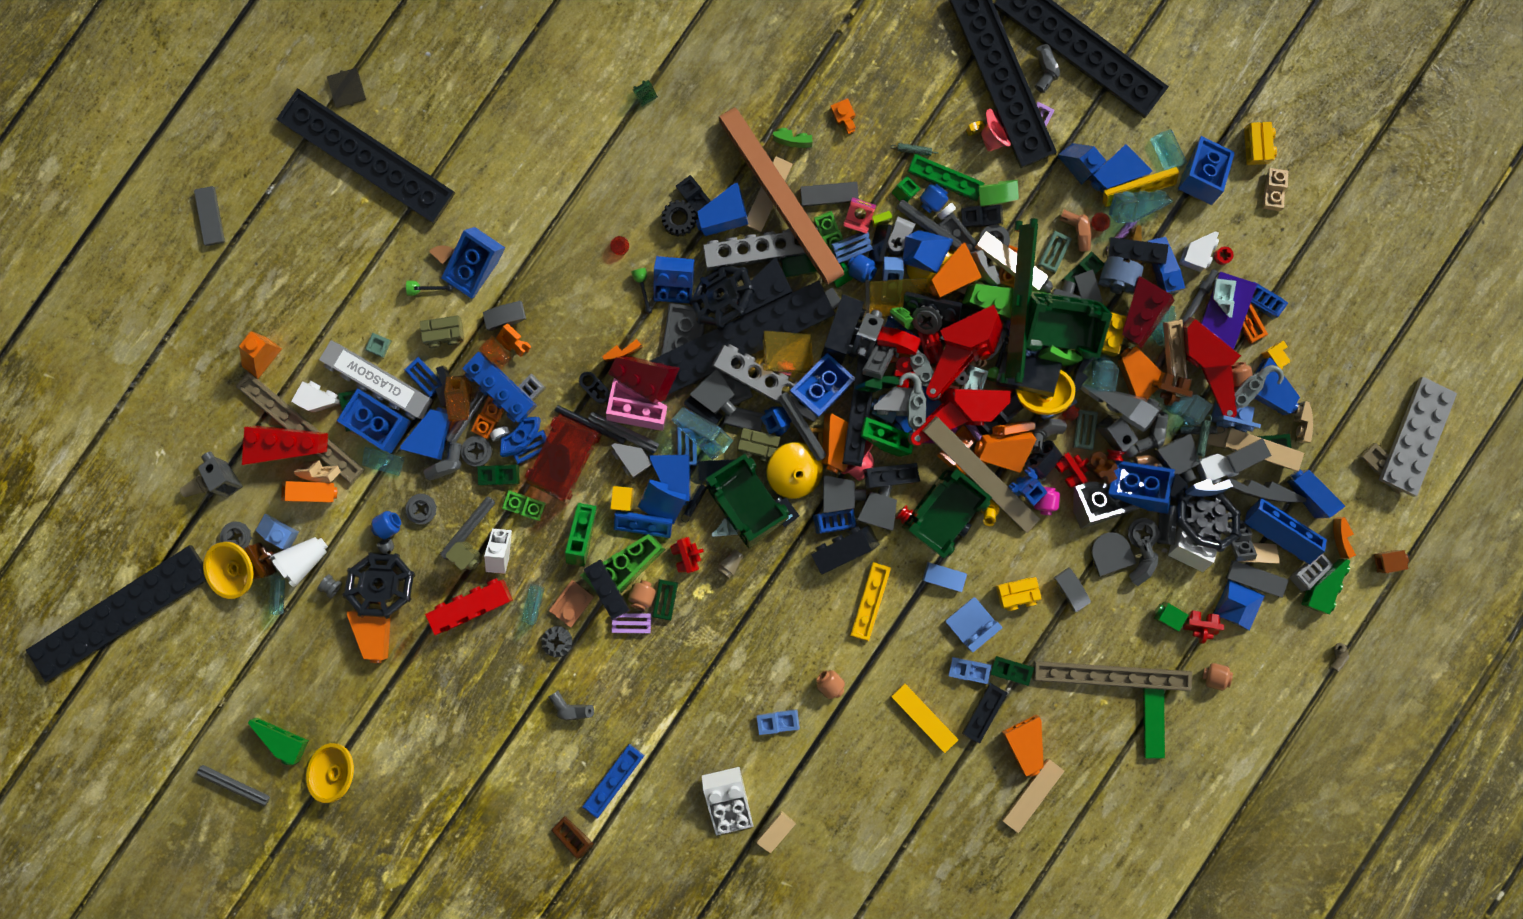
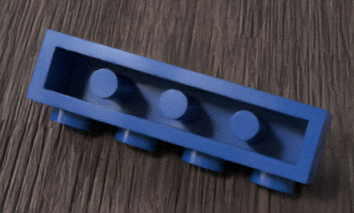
M477 352L462 368L466 372L465 376L472 382L476 381L480 385L479 390L486 396L489 394L494 399L492 402L501 409L503 407L508 412L506 416L513 422H523L537 407L484 353Z
M1260 498L1247 511L1244 523L1309 565L1325 552L1327 539L1263 498Z

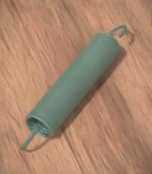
M898 143L897 146L898 151L927 156H931L933 152L932 148Z
M1206 420L1202 421L1196 454L1202 456V459L1205 456L1211 421Z

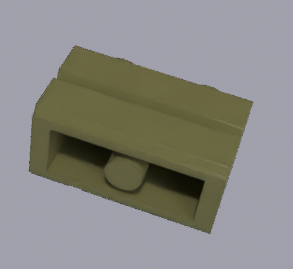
M458 315L420 321L422 342L425 345H429V348L441 347V343L447 342L448 345L460 344L459 341L464 340L462 319Z
M743 428L738 451L741 452V456L746 454L748 458H752V455L760 456L759 460L768 462L771 455L778 449L780 437Z
M467 541L456 542L446 554V558L452 563L455 562V565L460 570H475L482 562L480 560L482 554L473 549V546Z

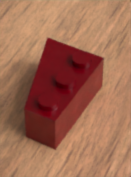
M1141 276L1138 278L1122 333L1125 340L1142 349L1175 301L1173 295Z
M621 356L615 358L608 374L652 403L665 401L680 368L631 356Z

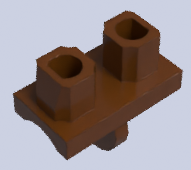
M1162 372L1158 382L1153 381L1152 387L1167 390L1166 393H1160V398L1164 399L1165 405L1171 406L1174 402L1180 401V397L1176 396V393L1192 397L1193 391H1189L1190 379L1178 376L1176 386H1171L1174 375Z
M1101 451L1093 452L1090 456V464L1086 465L1088 470L1094 473L1098 479H1103L1106 484L1116 480L1117 477L1114 470L1118 469L1116 463L1107 459L1106 455Z
M261 542L244 548L255 567L253 569L254 579L265 578L277 573L273 565L274 563L270 556L275 554L274 550L268 552Z

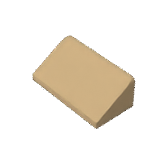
M1253 543L1257 553L1256 560L1240 561L1279 563L1277 544Z
M781 810L756 839V843L769 853H772L796 823Z

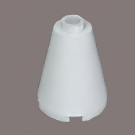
M314 537L273 554L270 558L283 577L290 581L288 583L294 588L327 553L325 549L328 546L322 538L317 539Z

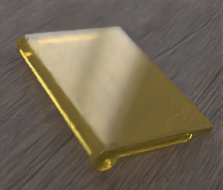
M927 278L870 282V314L872 310H878L882 313V317H891L890 310L892 308L903 307L906 291L927 296Z
M764 331V371L808 373L813 368L811 334Z

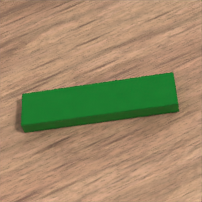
M917 154L914 155L907 171L911 175L930 183L938 184L942 188L976 202L980 196L979 186L985 184Z
M1143 688L1144 758H1165L1164 689Z

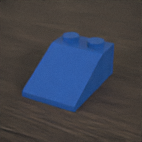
M1201 136L1182 174L1178 189L1213 205L1224 192L1235 152Z
M476 227L463 231L441 278L473 299L498 264L505 247Z
M827 353L789 392L815 416L819 417L851 387L856 378Z
M358 388L337 419L339 423L388 453L393 452L412 422Z
M1116 460L1115 463L1118 469L1114 470L1117 479L1111 482L1108 495L1148 511L1168 514L1171 500L1170 493L1175 480V469Z

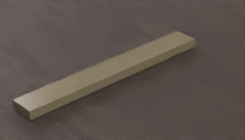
M247 372L236 385L240 391L285 429L320 432L251 373ZM328 439L327 452L316 454L329 466H338L341 471L339 474L350 484H354L365 471L362 466L330 439Z
M935 416L922 430L981 489L992 497L991 499L1026 533L1040 520L938 417Z
M1034 661V681L1180 691L1192 690V671Z

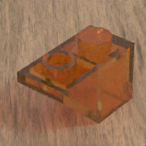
M491 336L479 348L487 359L498 367L500 365L504 366L510 360L509 356L512 354L494 336Z
M465 375L446 377L444 394L448 420H468L472 394L471 385Z

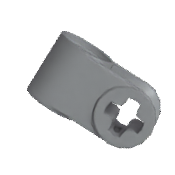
M897 217L887 244L889 254L898 256L903 252L905 236L912 234L915 223ZM895 242L899 243L897 248L893 247Z

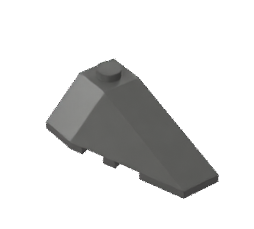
M1089 482L1074 487L1073 513L1080 529L1140 509V507L1109 496L1111 483L1099 484L1098 482Z

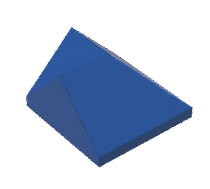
M922 230L905 236L903 263L937 273L953 243V239Z
M1228 579L1214 614H1218L1220 618L1250 631L1265 595Z

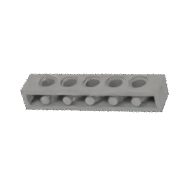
M790 229L783 230V233L778 234L766 232L764 236L756 237L754 234L747 235L745 239L737 240V237L726 239V242L712 240L704 245L708 271L717 270L723 265L731 267L770 262L775 257L777 260L806 253L801 246H797L794 243L796 238ZM778 241H784L786 246L783 249H779L775 244ZM765 244L767 249L760 252L756 248L757 245ZM742 246L748 248V252L744 255L738 253V249ZM726 249L730 253L727 257H721L719 252Z
M723 345L711 366L781 405L778 397L782 394V388L787 386L791 390L798 383L796 381L795 383L788 381L789 377L783 373L778 372L776 374L772 372V367L762 363L760 365L754 362L755 358L745 353L743 356L738 353L739 349L733 345ZM733 358H737L740 361V366L737 369L731 365ZM751 367L757 371L755 378H751L748 375V370ZM768 376L773 379V385L770 388L765 385V379ZM790 393L789 396L801 415L807 420L814 422L817 416L806 406H801L798 403V399Z

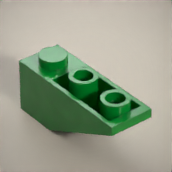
M1338 559L1309 590H1306L1301 605L1322 614L1330 615L1336 607L1335 600L1337 595L1343 589L1342 582L1349 573L1351 560Z

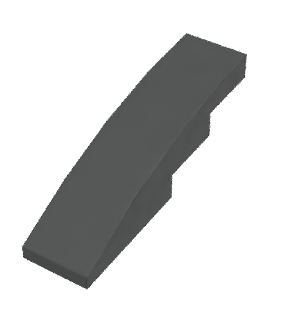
M1225 478L1223 480H1230L1232 487L1229 489L1258 499L1263 498L1269 501L1295 503L1306 502L1307 498L1272 481L1265 482L1263 486L1253 480H1245L1243 484L1232 478Z

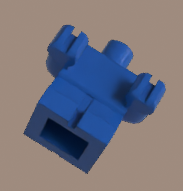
M774 406L765 410V415L761 417L768 433L772 434L775 432L778 437L788 430L792 422L785 409L780 406Z
M1028 467V470H1025L1027 475L1023 478H1017V484L1012 482V485H1009V489L1016 496L1023 495L1034 506L1048 492L1037 480L1038 476L1035 471Z

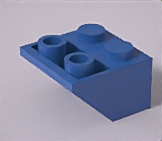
M656 256L654 265V301L690 304L693 292L694 259Z

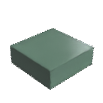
M372 333L365 350L384 358L391 340Z

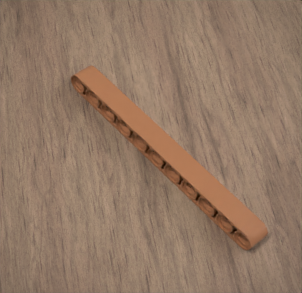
M734 107L718 116L722 127L823 281L828 285L842 277L844 271L737 108Z

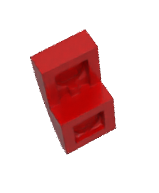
M882 326L877 338L878 345L897 347V353L916 355L921 342L920 338L910 333Z

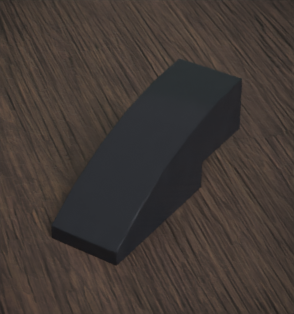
M1016 389L1010 393V403L991 422H984V425H975L982 435L993 434L992 427L1008 423L1024 408L1017 398Z

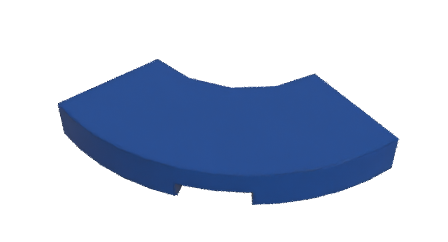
M528 417L523 422H519V425L511 434L501 437L500 456L508 457L525 449L535 438L541 419L539 417Z

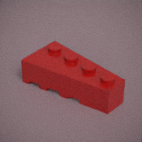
M264 426L244 427L242 465L327 452L328 433Z
M497 578L487 582L488 586L482 589L478 586L469 590L470 594L464 597L461 594L452 598L451 603L445 604L444 602L435 606V610L425 614L434 635L444 633L513 601L505 581H498Z

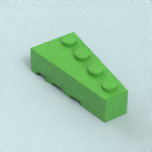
M982 284L969 285L962 304L978 311L994 305L1001 320L1011 321L1014 289Z
M647 534L624 550L612 555L603 563L620 593H622L666 549L652 535ZM582 573L580 576L594 589L586 573Z

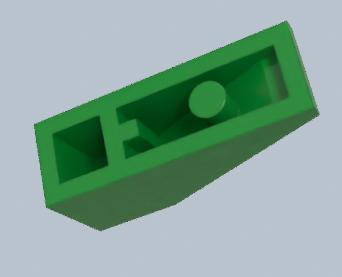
M868 417L864 418L861 437L882 451L902 457L912 454L913 445L908 441L910 433Z
M577 504L565 551L566 564L585 567L597 506Z
M257 717L249 720L248 724L272 754L276 758L281 759V763L291 766L300 762L309 740Z

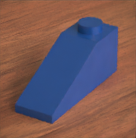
M1162 237L1147 241L1168 244L1166 264H1152L1157 286L1170 294L1185 289L1181 269L1167 238Z

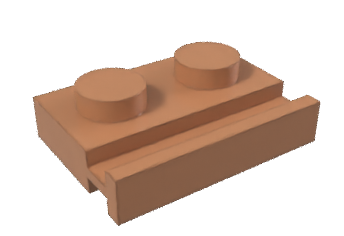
M571 580L549 612L553 613L569 627H572L595 596L574 580Z

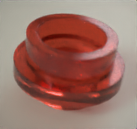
M1096 213L1091 219V226L1096 231H1105L1110 226V218L1106 213Z
M622 236L615 237L610 244L612 252L616 255L626 254L630 246L628 240Z
M1074 405L1069 407L1062 413L1063 420L1072 422L1080 415L1078 413L1080 408H1076Z

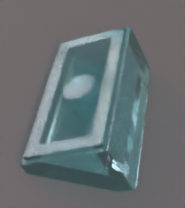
M1171 129L1161 132L1150 139L1164 170L1174 167L1178 168L1187 164L1186 158Z
M365 447L362 466L400 476L405 457Z
M271 575L269 614L280 615L284 613L285 578L282 575Z
M530 585L522 616V621L529 625H534L537 621L545 589L544 586Z

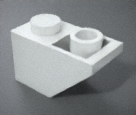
M1213 232L1185 246L1179 264L1199 272L1208 268L1212 262L1211 253L1216 249L1219 242L1217 239L1219 233Z
M302 381L291 401L311 412L340 405V400L336 398L337 394L329 390L326 392L320 390L321 386L312 381L309 383Z
M1220 454L1204 457L1200 464L1196 466L1202 482L1210 479L1212 484L1220 482L1223 476L1227 475L1230 478L1239 474V472L1234 473L1227 457Z
M492 528L484 555L486 572L505 574L509 561L512 530Z

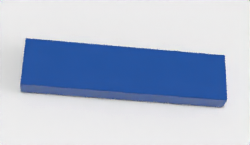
M629 744L582 807L598 819L645 755Z

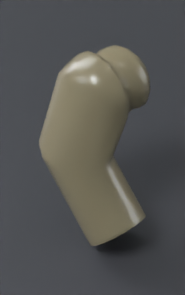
M1343 643L1335 645L1336 660L1330 666L1337 672L1342 669L1349 659L1348 649Z

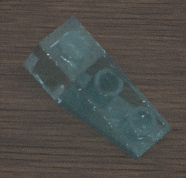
M1156 190L1155 192L1139 191L1132 193L1124 191L1123 193H1114L1109 215L1117 223L1136 222L1171 204L1173 200L1162 190Z
M682 407L672 419L712 460L723 454L733 442L719 426L685 407Z

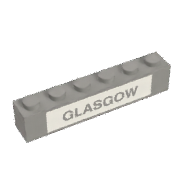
M332 340L319 359L324 362L323 367L332 372L334 370L341 372L340 377L349 382L353 379L357 382V387L364 391L370 389L373 391L372 395L380 400L387 399L390 401L388 405L397 410L400 408L406 411L405 415L414 420L416 417L423 419L434 399Z

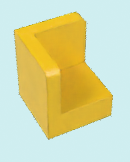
M1284 341L1276 343L1261 353L1264 359H1273L1281 369L1290 363L1289 358L1283 351L1288 347Z
M614 486L611 509L632 511L634 488Z

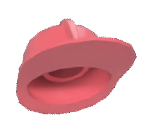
M988 109L986 111L987 124L981 132L987 150L991 152L1004 145L1009 147L1011 142L1006 135L997 112L993 109Z
M869 441L865 442L862 467L848 465L845 472L841 473H849L858 481L864 479L863 470L873 468L874 459L870 453L873 444Z

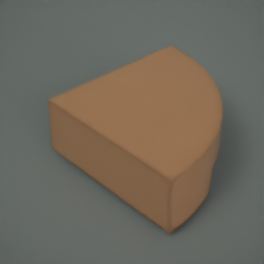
M441 245L432 248L429 252L445 265L450 260L454 249Z

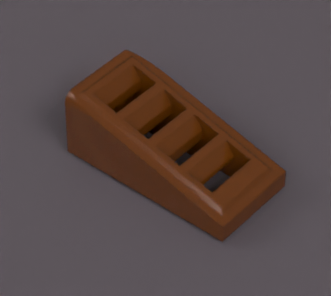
M566 816L551 830L576 859L582 858L594 845ZM567 825L568 828L561 833L560 830ZM572 831L573 834L567 839L566 836ZM578 837L579 839L573 845L571 842ZM581 843H583L584 846L580 850L577 849V847Z

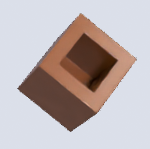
M1392 550L1374 554L1377 573H1390L1408 569L1409 558L1405 550Z

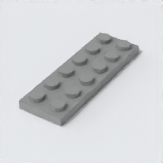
M1425 377L1418 379L1379 481L1412 497L1418 495L1456 398V392Z

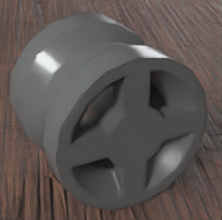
M328 574L320 582L317 590L325 592L327 597L331 599L340 590L342 582L335 581L333 576Z

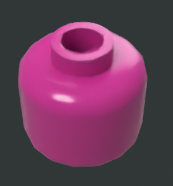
M1044 487L1048 493L1034 505V508L1040 510L1042 515H1052V511L1059 509L1060 493L1055 491L1053 487Z

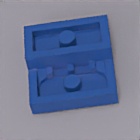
M649 480L638 503V507L650 516L673 519L672 524L674 525L686 501V494L668 490V484Z

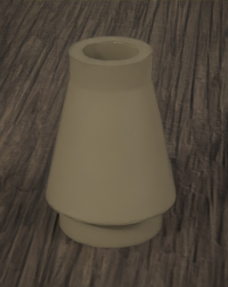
M197 475L180 488V492L185 498L205 493L209 490L202 475Z
M735 549L718 564L717 571L729 579L731 576H734L744 556Z

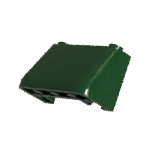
M1032 292L1026 349L1037 351L1043 345H1053L1060 348L1075 349L1086 359H1092V357L1100 358L1113 314L1104 304L1095 300Z
M743 454L707 477L706 487L743 543L749 549L789 518V511L784 504L780 505L774 501L756 475V463L751 457L748 458L746 454Z
M948 467L914 508L910 517L902 525V528L945 559L946 556L949 557L955 550L953 547L954 539L975 512L985 511L989 507L992 497L957 468Z

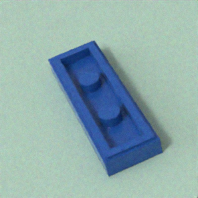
M616 511L614 530L671 538L673 519Z

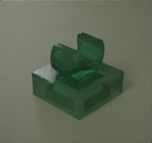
M643 80L641 85L633 87V92L641 107L658 97L649 80Z

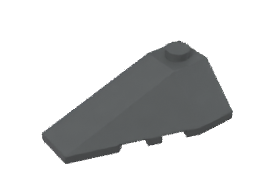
M1087 384L1080 387L1083 392L1100 403L1105 401L1107 408L1112 412L1122 413V419L1143 432L1151 426L1162 409L1158 406L1159 403L1152 398L1147 400L1143 397Z

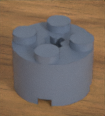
M1107 257L1098 284L1103 287H1110V291L1116 294H1121L1124 291L1134 295L1138 278L1142 276L1144 267L1132 260L1129 263L1125 262L1122 257Z

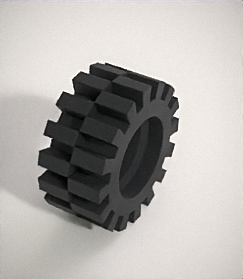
M679 200L669 202V205H666L662 211L661 219L663 226L671 235L674 234L676 237H679V235L686 236V233H691V230L695 227V211L684 200L682 202ZM680 211L686 215L684 224L675 225L672 222V215L675 212Z

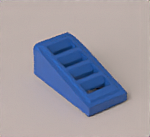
M1257 284L1255 290L1258 293L1252 298L1251 304L1272 320L1278 318L1288 302ZM1263 294L1264 298L1261 302H1259L1258 299ZM1270 299L1271 302L1266 306L1265 303ZM1277 304L1276 309L1272 310L1273 306Z
M854 509L813 515L816 534L856 528ZM846 513L849 525L845 524L844 514ZM837 515H839L841 526H838ZM829 516L832 518V528H830Z

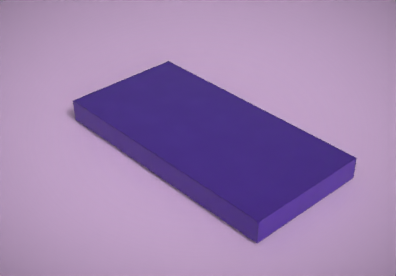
M1219 272L1217 279L1236 281L1232 318L1228 317L1213 299V287L1201 324L1234 350L1257 283Z

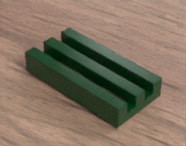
M659 579L653 618L672 620L678 582ZM666 584L661 615H659L657 612L662 585ZM671 585L674 586L668 616H665Z

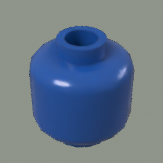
M935 184V186L929 185L920 196V200L923 203L921 207L929 213L932 210L939 212L948 201V192L938 184Z
M862 254L857 255L855 258L852 257L847 265L849 275L862 283L871 281L877 272L875 262Z
M385 511L372 519L371 531L375 536L387 539L399 532L401 520L396 513Z

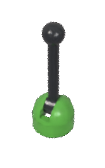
M646 268L631 271L632 277L641 286L646 306L645 313L651 314L652 308L649 307L643 283L647 278Z
M406 281L407 296H415L419 294L420 290H447L451 292L454 289L451 284L447 286H420L416 281Z
M1005 337L996 366L988 370L986 379L996 382L1000 370L999 366L1006 345L1009 343V338Z

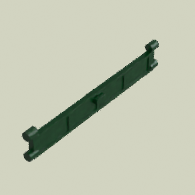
M1031 218L1030 224L1023 225V221H1015L1014 231L1019 232L1006 373H1000L999 383L1007 384L1008 379H1015V383H1022L1024 378L1038 219Z

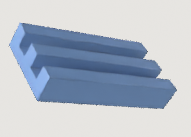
M861 232L832 244L837 261L840 263L872 250L871 240L868 237L869 232ZM864 238L863 241H860V242L855 243V244L853 243V242H856V241L861 240V239ZM848 245L847 247H845V248H843V249H841V250H838V248H841V247H843V246Z
M677 427L678 455H682V431H685V455H689V431H692L693 461L690 462V465L695 466L697 465V427Z

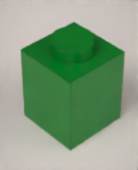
M1167 602L1159 604L1154 612L1156 614L1155 620L1178 632L1189 616Z

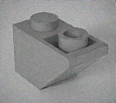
M894 387L873 406L872 411H877V415H888L889 412H896V416H908V398L913 388Z
M616 443L611 445L614 449L611 452L617 460H622L624 463L622 468L628 477L632 475L635 478L653 466L642 448Z

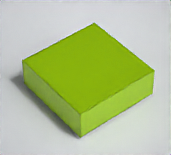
M887 211L873 216L871 219L873 228L891 222V212Z

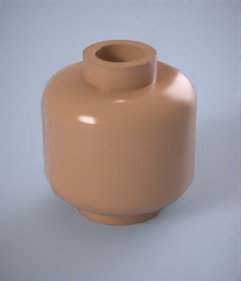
M1237 362L1232 365L1235 391L1248 377L1252 376V368L1246 365V362Z
M641 580L640 583L632 585L628 596V601L631 603L630 606L639 610L651 607L656 591L651 587L652 584L650 582Z
M1211 663L1209 668L1204 669L1202 679L1206 680L1207 687L1224 691L1227 687L1230 688L1233 672H1230L1228 666Z
M825 670L819 674L816 679V687L826 698H839L844 693L845 681L835 671Z

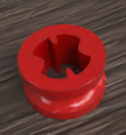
M1221 247L1215 251L1214 260L1220 265H1225L1232 261L1234 253L1229 247ZM1223 251L1225 255H1228V257L1224 260L1223 257H1220V254L1223 253Z
M1107 449V459L1123 461L1122 455L1124 452Z
M907 505L895 517L897 520L900 519L902 524L906 522L913 512L912 509L908 510Z

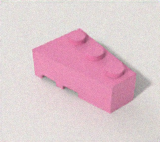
M614 378L606 411L607 421L663 431L667 406L661 402L652 403Z

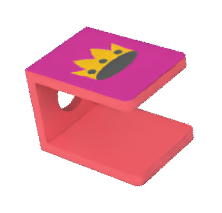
M852 198L843 226L867 233L876 205ZM863 208L866 211V216L863 219H858L855 216L856 209Z

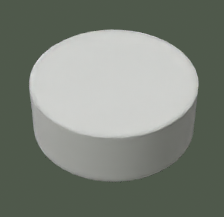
M950 203L937 216L943 220L956 210V207L953 203Z
M503 426L493 430L490 436L493 441H499L501 437L511 433L508 427Z

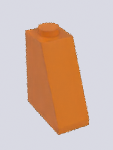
M966 243L961 244L929 282V290L933 297L936 296V298L941 299L982 278Z
M250 331L239 345L242 367L259 379L282 348L269 338Z
M1137 346L1127 347L1120 353L1121 358L1117 362L1130 395L1148 399L1158 389L1152 387L1153 381L1158 382L1162 371Z
M826 413L823 428V450L826 453V457L822 459V463L827 465V470L837 474V472H845L848 466L847 464H842L848 422L832 413Z
M1031 431L1008 435H982L980 441H977L974 451L981 461L1021 473L1037 439Z
M282 482L281 501L334 502V499H337V487H334V483Z
M356 610L347 611V617L363 659H370V663H382V660L388 658L391 615L388 619L385 617L369 616L361 618Z
M1034 715L1002 731L1022 773L1025 776L1029 775V777L1039 774L1040 769L1044 768L1042 721L1038 715Z

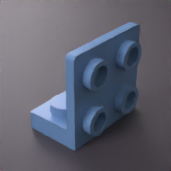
M1215 400L1211 416L1212 420L1210 421L1216 423L1217 427H1235L1236 430L1242 432H1253V429L1261 427V424L1252 422L1254 407L1238 408L1237 415L1233 418L1222 415Z
M975 597L946 619L949 627L972 653L1003 628L990 616Z

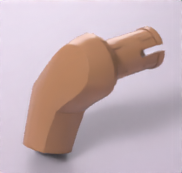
M1064 209L1059 221L1075 226L1078 251H1089L1091 249V227L1088 217L1084 214L1079 216Z

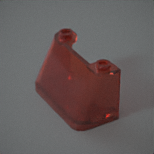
M560 414L552 419L550 427H552L533 467L527 470L525 478L527 479V484L562 502L570 503L573 496L571 489H575V484L591 452L594 451L592 445L595 446L596 443H599L602 434Z

